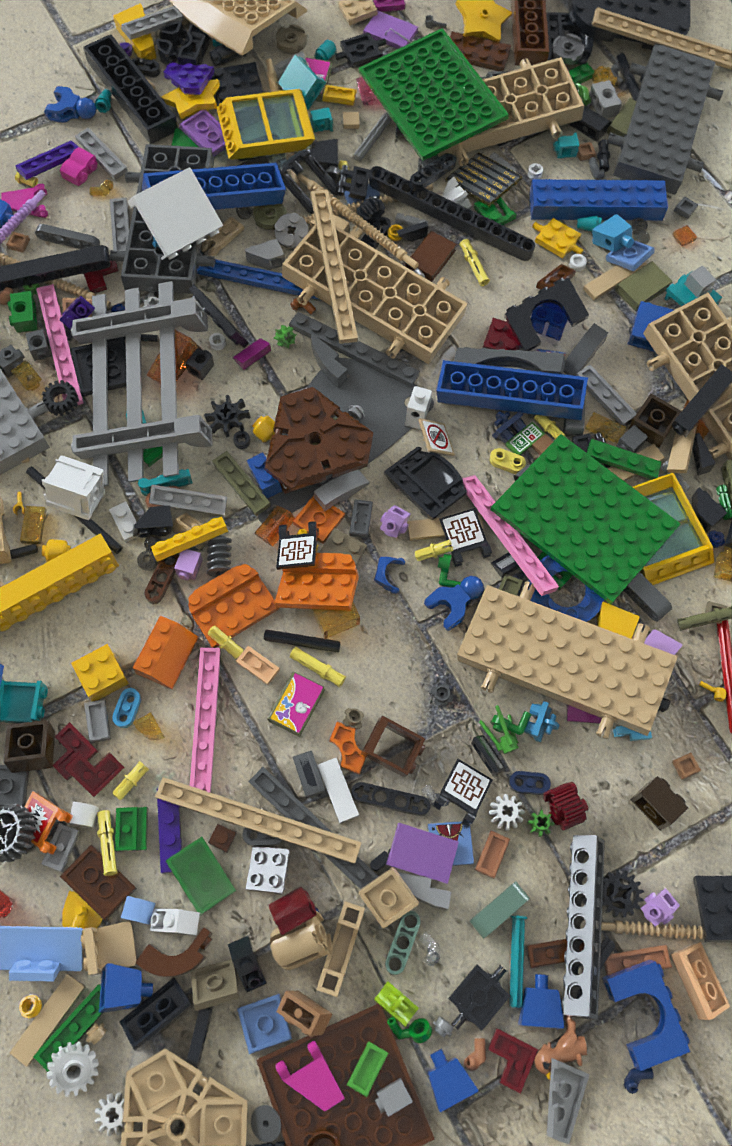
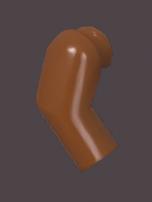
M295 298L290 304L293 310L304 308L310 315L316 311V308L310 301L306 305H302Z

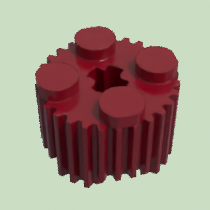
M574 782L564 783L544 792L543 798L545 802L548 801L551 811L548 813L551 814V821L556 826L560 825L561 830L565 831L585 822L587 819L585 811H588L589 808L586 801L578 796V789Z

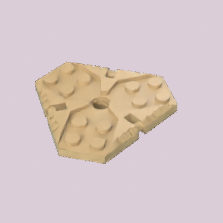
M164 1048L126 1071L123 1108L125 1127L121 1135V1146H246L248 1101L213 1078H206L202 1075V1071ZM196 1083L203 1087L199 1095L192 1091ZM175 1120H181L184 1123V1128L180 1133H173L170 1129L171 1124ZM134 1122H142V1130L134 1131Z

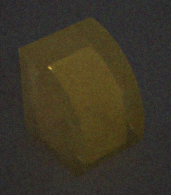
M151 712L133 722L136 729L145 738L150 740L165 738Z

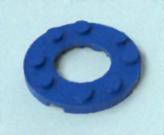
M548 555L540 560L552 577L556 573L567 571ZM586 585L583 600L573 607H562L556 604L549 594L541 596L536 589L531 598V601L585 622L590 621L600 611L601 604L605 601Z

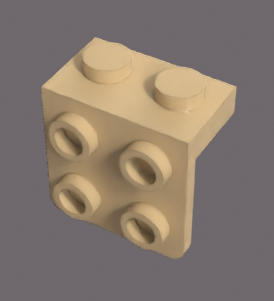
M126 921L100 928L90 927L83 929L84 935L81 936V945L86 950V958H84L83 962L84 969L88 971L89 975L102 974V968L107 963L124 967L136 965L137 955L131 922Z

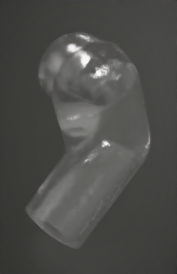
M429 784L421 791L433 805L439 793H435ZM446 800L442 807L448 806L451 802Z

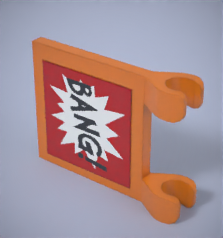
M32 791L25 805L29 812L33 814L32 818L36 821L33 825L37 829L33 832L35 839H32L31 843L37 846L41 852H48L53 855L57 847L46 841L56 819L61 822L70 823L73 815L60 809L37 792Z

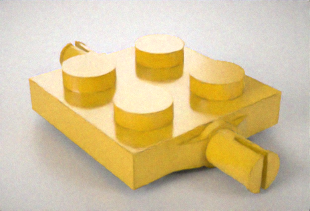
M552 218L545 226L540 225L536 221L533 224L532 228L540 232L535 239V243L562 259L571 251L582 255L584 249L576 245L581 237V233L555 218Z

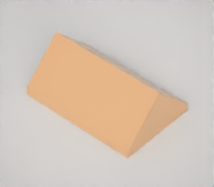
M701 942L670 954L699 1020H711L730 1007Z

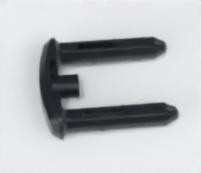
M304 149L291 156L279 171L288 190L308 213L314 214L312 201L288 172L292 170L298 176L304 170L300 165L304 161L332 194L338 196V190L335 181L313 157L312 150Z

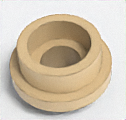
M103 1022L99 1025L94 1023L86 1032L88 1035L86 1041L95 1045L107 1032L104 1028L105 1024Z

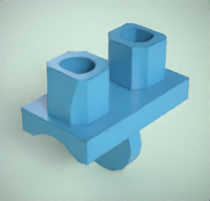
M543 701L542 705H531V716L537 717L536 723L529 721L524 731L540 743L544 732L551 735L552 729L558 730L560 726L559 723L555 722L557 716L551 714L552 708L549 707L548 702Z

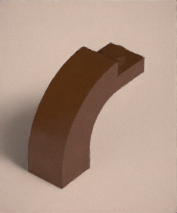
M203 927L190 947L183 953L175 956L166 955L154 945L148 944L135 963L145 971L157 976L175 977L184 975L197 968L206 959V956L200 951L208 948L213 940L210 938L213 933Z

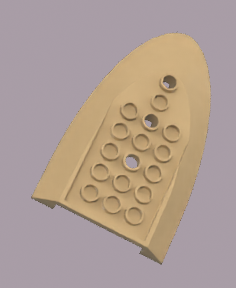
M169 0L192 24L241 56L253 49L252 37L285 14H289L297 19L307 12V9L295 0Z

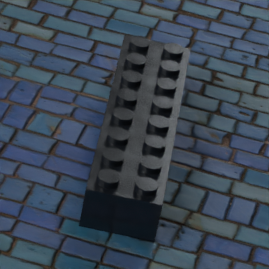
M112 34L83 47L88 64L108 90L111 91L114 98L150 144L175 132V129L178 128L176 116Z

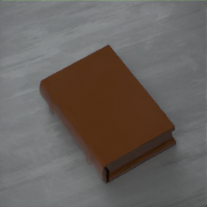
M430 231L410 257L419 263L417 268L425 275V279L433 282L455 253L456 244ZM405 264V267L412 271L414 270L410 265Z

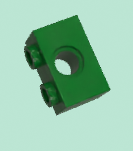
M32 292L11 293L10 301H8V308L11 312V316H9L11 327L14 326L17 333L38 330L36 301Z

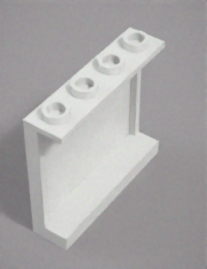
M190 167L134 195L128 201L131 208L136 206L164 253V256L161 257L162 260L167 257L169 260L178 256L177 252L180 250L186 252L192 248L191 244L195 242L197 245L202 243L208 235L210 237L215 236L219 233L218 229L223 226Z

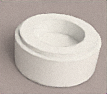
M574 254L570 258L569 267L577 272L585 269L587 260L581 254Z

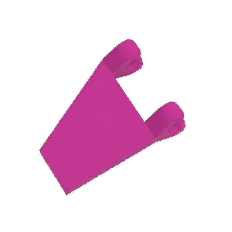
M40 183L33 188L1 193V200L7 202L12 211L17 212L28 199H32L40 190H43L46 196L47 190L44 184ZM39 205L29 215L45 218L48 216V211L44 205Z
M312 1041L308 1044V1050L314 1061L290 1075L284 1061L276 1064V1070L283 1082L323 1111H326L345 1098L317 1043Z

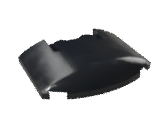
M546 12L549 40L547 61L554 59L552 57L554 40L560 35L564 37L566 34H574L581 38L582 44L585 47L582 58L576 61L575 64H586L592 53L594 39L580 32L581 28L577 24L572 23L569 13Z
M416 447L385 470L384 474L396 490L399 489L420 509L424 516L433 520L465 496L467 492L466 488L464 489L461 475L449 461L437 453L421 451L422 447Z

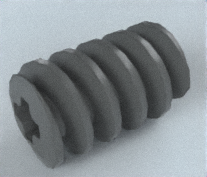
M219 535L208 541L207 575L218 577L231 569L226 566L231 564V560L226 559L232 555L226 552L232 549L230 545H226L232 542L231 538Z

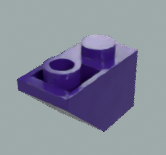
M80 296L71 303L59 320L71 330L73 320L87 318L95 310V307Z

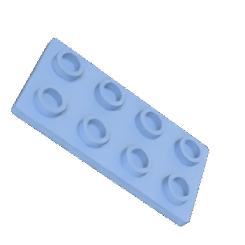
M0 926V970H10L9 981L53 982L60 971H81L83 969V948L81 945L83 929L78 927Z

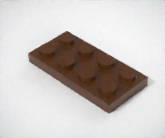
M451 32L450 38L471 65L495 71H504L511 45L475 36L464 37L462 33Z

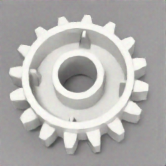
M79 1041L76 1045L68 1042L66 1047H59L57 1054L52 1053L53 1062H48L47 1064L50 1070L47 1072V1078L51 1079L49 1082L51 1088L56 1086L57 1094L64 1090L65 1097H68L70 1091H73L74 1095L78 1096L79 1089L86 1092V1084H94L92 1076L98 1075V1070L95 1067L99 1063L98 1059H94L96 1057L95 1051H90L88 1044L82 1047ZM70 1066H78L75 1071H67Z

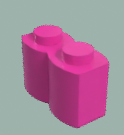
M80 147L76 148L70 158L60 168L62 178L76 186L82 185V183L86 182L88 175L96 170L98 164L96 157Z

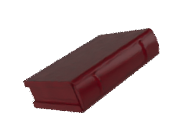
M301 886L268 905L281 935L316 916L315 905L310 899L308 892Z

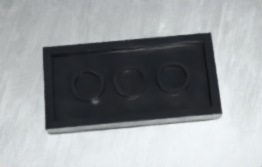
M193 284L189 288L193 293L191 297L196 298L205 313L213 319L212 321L223 330V333L236 345L240 344L245 348L249 342L215 304Z

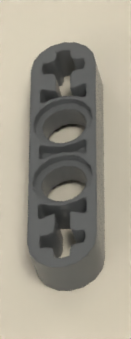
M39 224L35 231V235L41 240L78 249L100 245V240L95 236L50 225Z

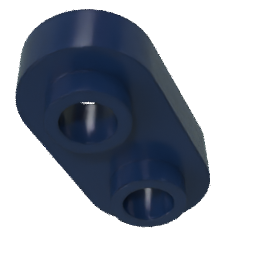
M516 771L509 778V786L516 793L543 795L544 792L550 789L551 781L543 773ZM515 780H521L522 786L516 785ZM537 781L542 783V788L536 786Z

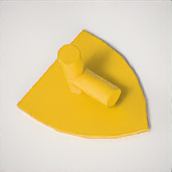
M69 891L62 912L63 927L98 928L103 919L77 893Z

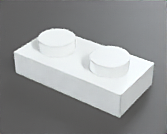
M127 502L109 509L125 543L137 538L138 536L133 537V528L136 520Z

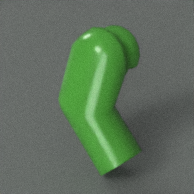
M579 83L574 84L583 100V104H590L591 99L588 88Z

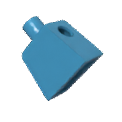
M617 214L592 229L593 244L614 252L623 246L631 248L634 244L631 225Z

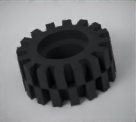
M60 380V383L54 381V385L49 383L50 387H45L44 390L46 392H42V400L50 413L58 416V413L60 416H64L63 413L69 415V410L73 412L75 410L74 407H77V402H79L74 387L67 381L65 383L64 380ZM60 394L67 395L64 401L54 402L56 396Z

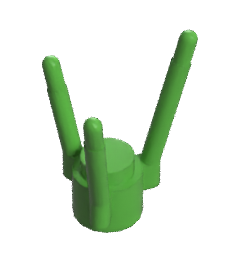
M496 705L497 715L505 736L499 738L501 742L499 743L482 720L479 723L495 743L498 751L503 750V753L507 754L517 750L519 742L515 733L510 731L511 734H509L499 706ZM508 714L507 718L513 724L512 717Z

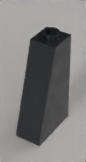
M721 364L672 423L671 426L677 434L686 437L732 384V371Z

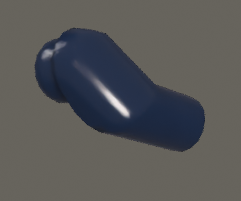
M652 1067L642 1071L632 1068L624 1079V1088L630 1094H635L638 1091L637 1088L641 1080L654 1079Z

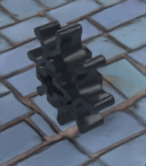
M226 395V401L222 405L212 401L211 405L215 411L210 414L205 413L204 417L207 422L214 421L213 424L209 425L212 429V434L222 428L225 436L229 437V431L234 427L244 431V426L240 421L245 418L250 419L251 415L249 410L241 411L246 406L242 398L237 403L232 404L230 396Z

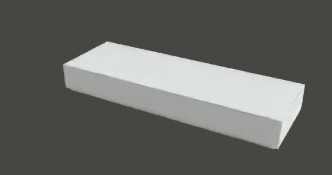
M337 758L318 764V769L339 823L358 817L357 808Z

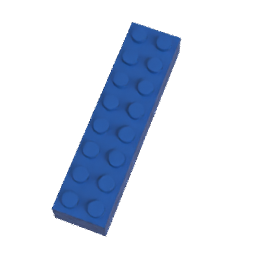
M277 163L192 169L214 210L283 203L286 188ZM183 170L143 173L142 190L144 191Z
M532 179L529 191L531 220H552V218L556 220H578V218L598 216L602 217V220H608L617 214L625 221H663L668 209L665 181Z
M443 360L436 390L437 402L582 420L588 377Z

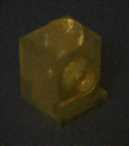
M599 66L594 71L592 77L594 84L610 80L612 86H615L617 78L613 75L610 67L604 68V66Z
M23 361L11 370L27 391L29 389L33 391L40 386L39 382L42 379L29 362ZM31 375L32 378L27 381V376Z
M732 550L721 551L716 557L713 577L732 582Z

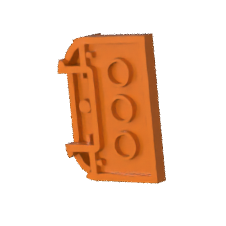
M316 553L315 566L282 569L283 574L274 602L276 608L351 611L359 577L351 555Z
M247 564L233 567L197 588L188 598L191 615L212 648H216L219 644L208 635L211 627L216 626L227 636L234 637L279 610V608H276L275 600L260 579L258 572Z

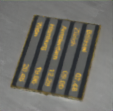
M477 152L469 159L468 164L460 166L446 177L445 181L448 182L451 178L455 177L458 182L456 187L460 186L468 195L487 206H491L521 181L523 176Z

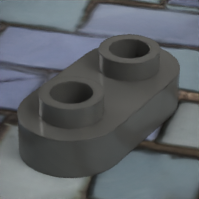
M244 828L242 834L244 841L250 846L278 845L283 841L256 832L258 834L256 839H251L250 834L256 831Z

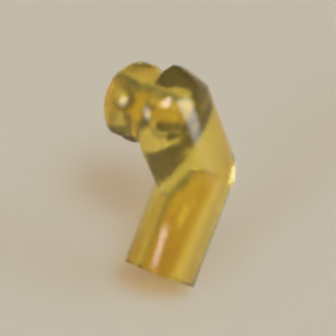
M105 180L99 187H90V195L106 196L113 189V182Z

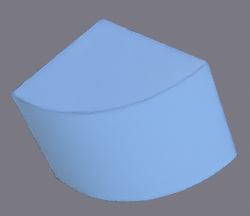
M127 896L121 918L150 925L156 903Z

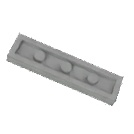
M175 6L123 23L122 31L132 40L160 30L168 23L182 22L184 16Z
M89 128L75 135L76 141L87 152L95 155L98 164L114 180L126 174V171H128L127 167Z
M127 198L110 199L113 250L126 251L130 230Z
M588 365L576 374V376L588 377L587 390L622 427L633 420L637 413L591 365Z
M158 485L151 486L149 504L225 515L227 496Z

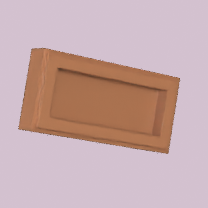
M491 830L475 871L495 879L510 839Z

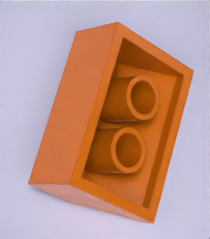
M160 616L133 666L134 671L139 676L173 689L199 637L179 623Z

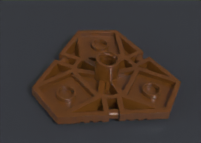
M314 387L280 397L273 428L275 433L271 437L265 464V471L290 491H294L325 481L326 476L331 474L334 478L368 467L373 432L366 426L359 423L358 420H355L347 412H342L338 405L334 404L333 401H330L329 398L325 397ZM328 464L329 467L323 469V465Z

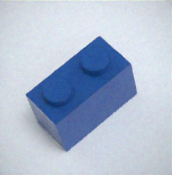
M262 452L246 461L261 492L268 499L282 492L280 482L265 471L267 458Z

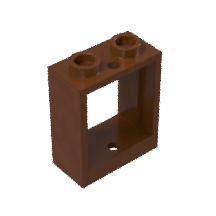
M382 715L378 718L361 755L405 777L408 774H412L417 765L415 763L417 755L421 756L425 749L423 744L425 738ZM385 728L414 743L403 768L373 753Z

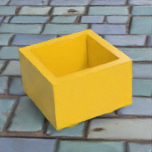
M108 644L71 663L88 698L92 702L98 701L129 684Z

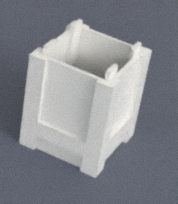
M61 455L58 460H55L56 465L45 479H42V485L46 490V494H44L46 505L89 520L98 503L105 495L103 483L104 470Z

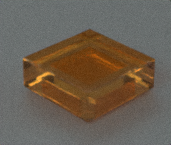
M688 225L674 231L672 234L681 247L695 241L697 238Z

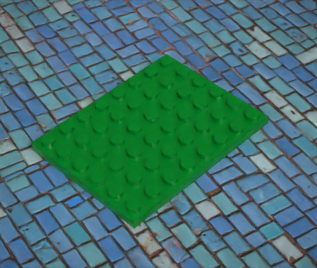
M443 28L359 67V73L422 161L509 119L508 112Z
M562 434L553 441L490 509L610 605L681 524Z

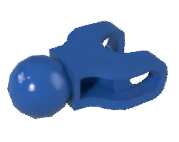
M57 86L53 93L58 103L48 104L44 110L49 120L63 123L73 118L78 119L79 116L83 119H91L96 114V105L92 99L87 97L80 98L79 95L73 94L69 87Z
M468 576L461 581L460 585L458 584L453 588H437L425 599L424 604L429 609H433L438 605H446L450 608L451 613L443 622V627L450 631L464 620L465 608L470 604L471 600H475L483 594L484 584L478 577Z

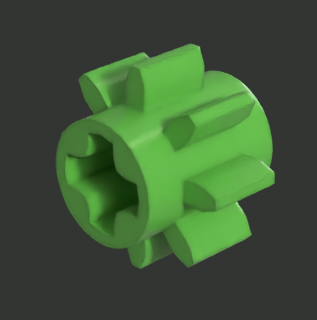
M281 325V329L275 330L274 339L278 341V346L289 348V344H295V336L297 334L292 332L293 327Z
M543 810L539 811V815L533 812L531 814L533 820L527 822V824L532 826L530 833L535 831L539 837L543 835L544 831L546 834H550L551 831L548 827L555 825V823L550 822L551 814L545 815ZM543 820V826L539 827L537 823Z

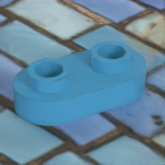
M127 688L120 694L112 716L113 722L119 728H128L135 719L141 703V695L136 689ZM134 697V701L129 703L128 699ZM122 716H127V720L121 721Z

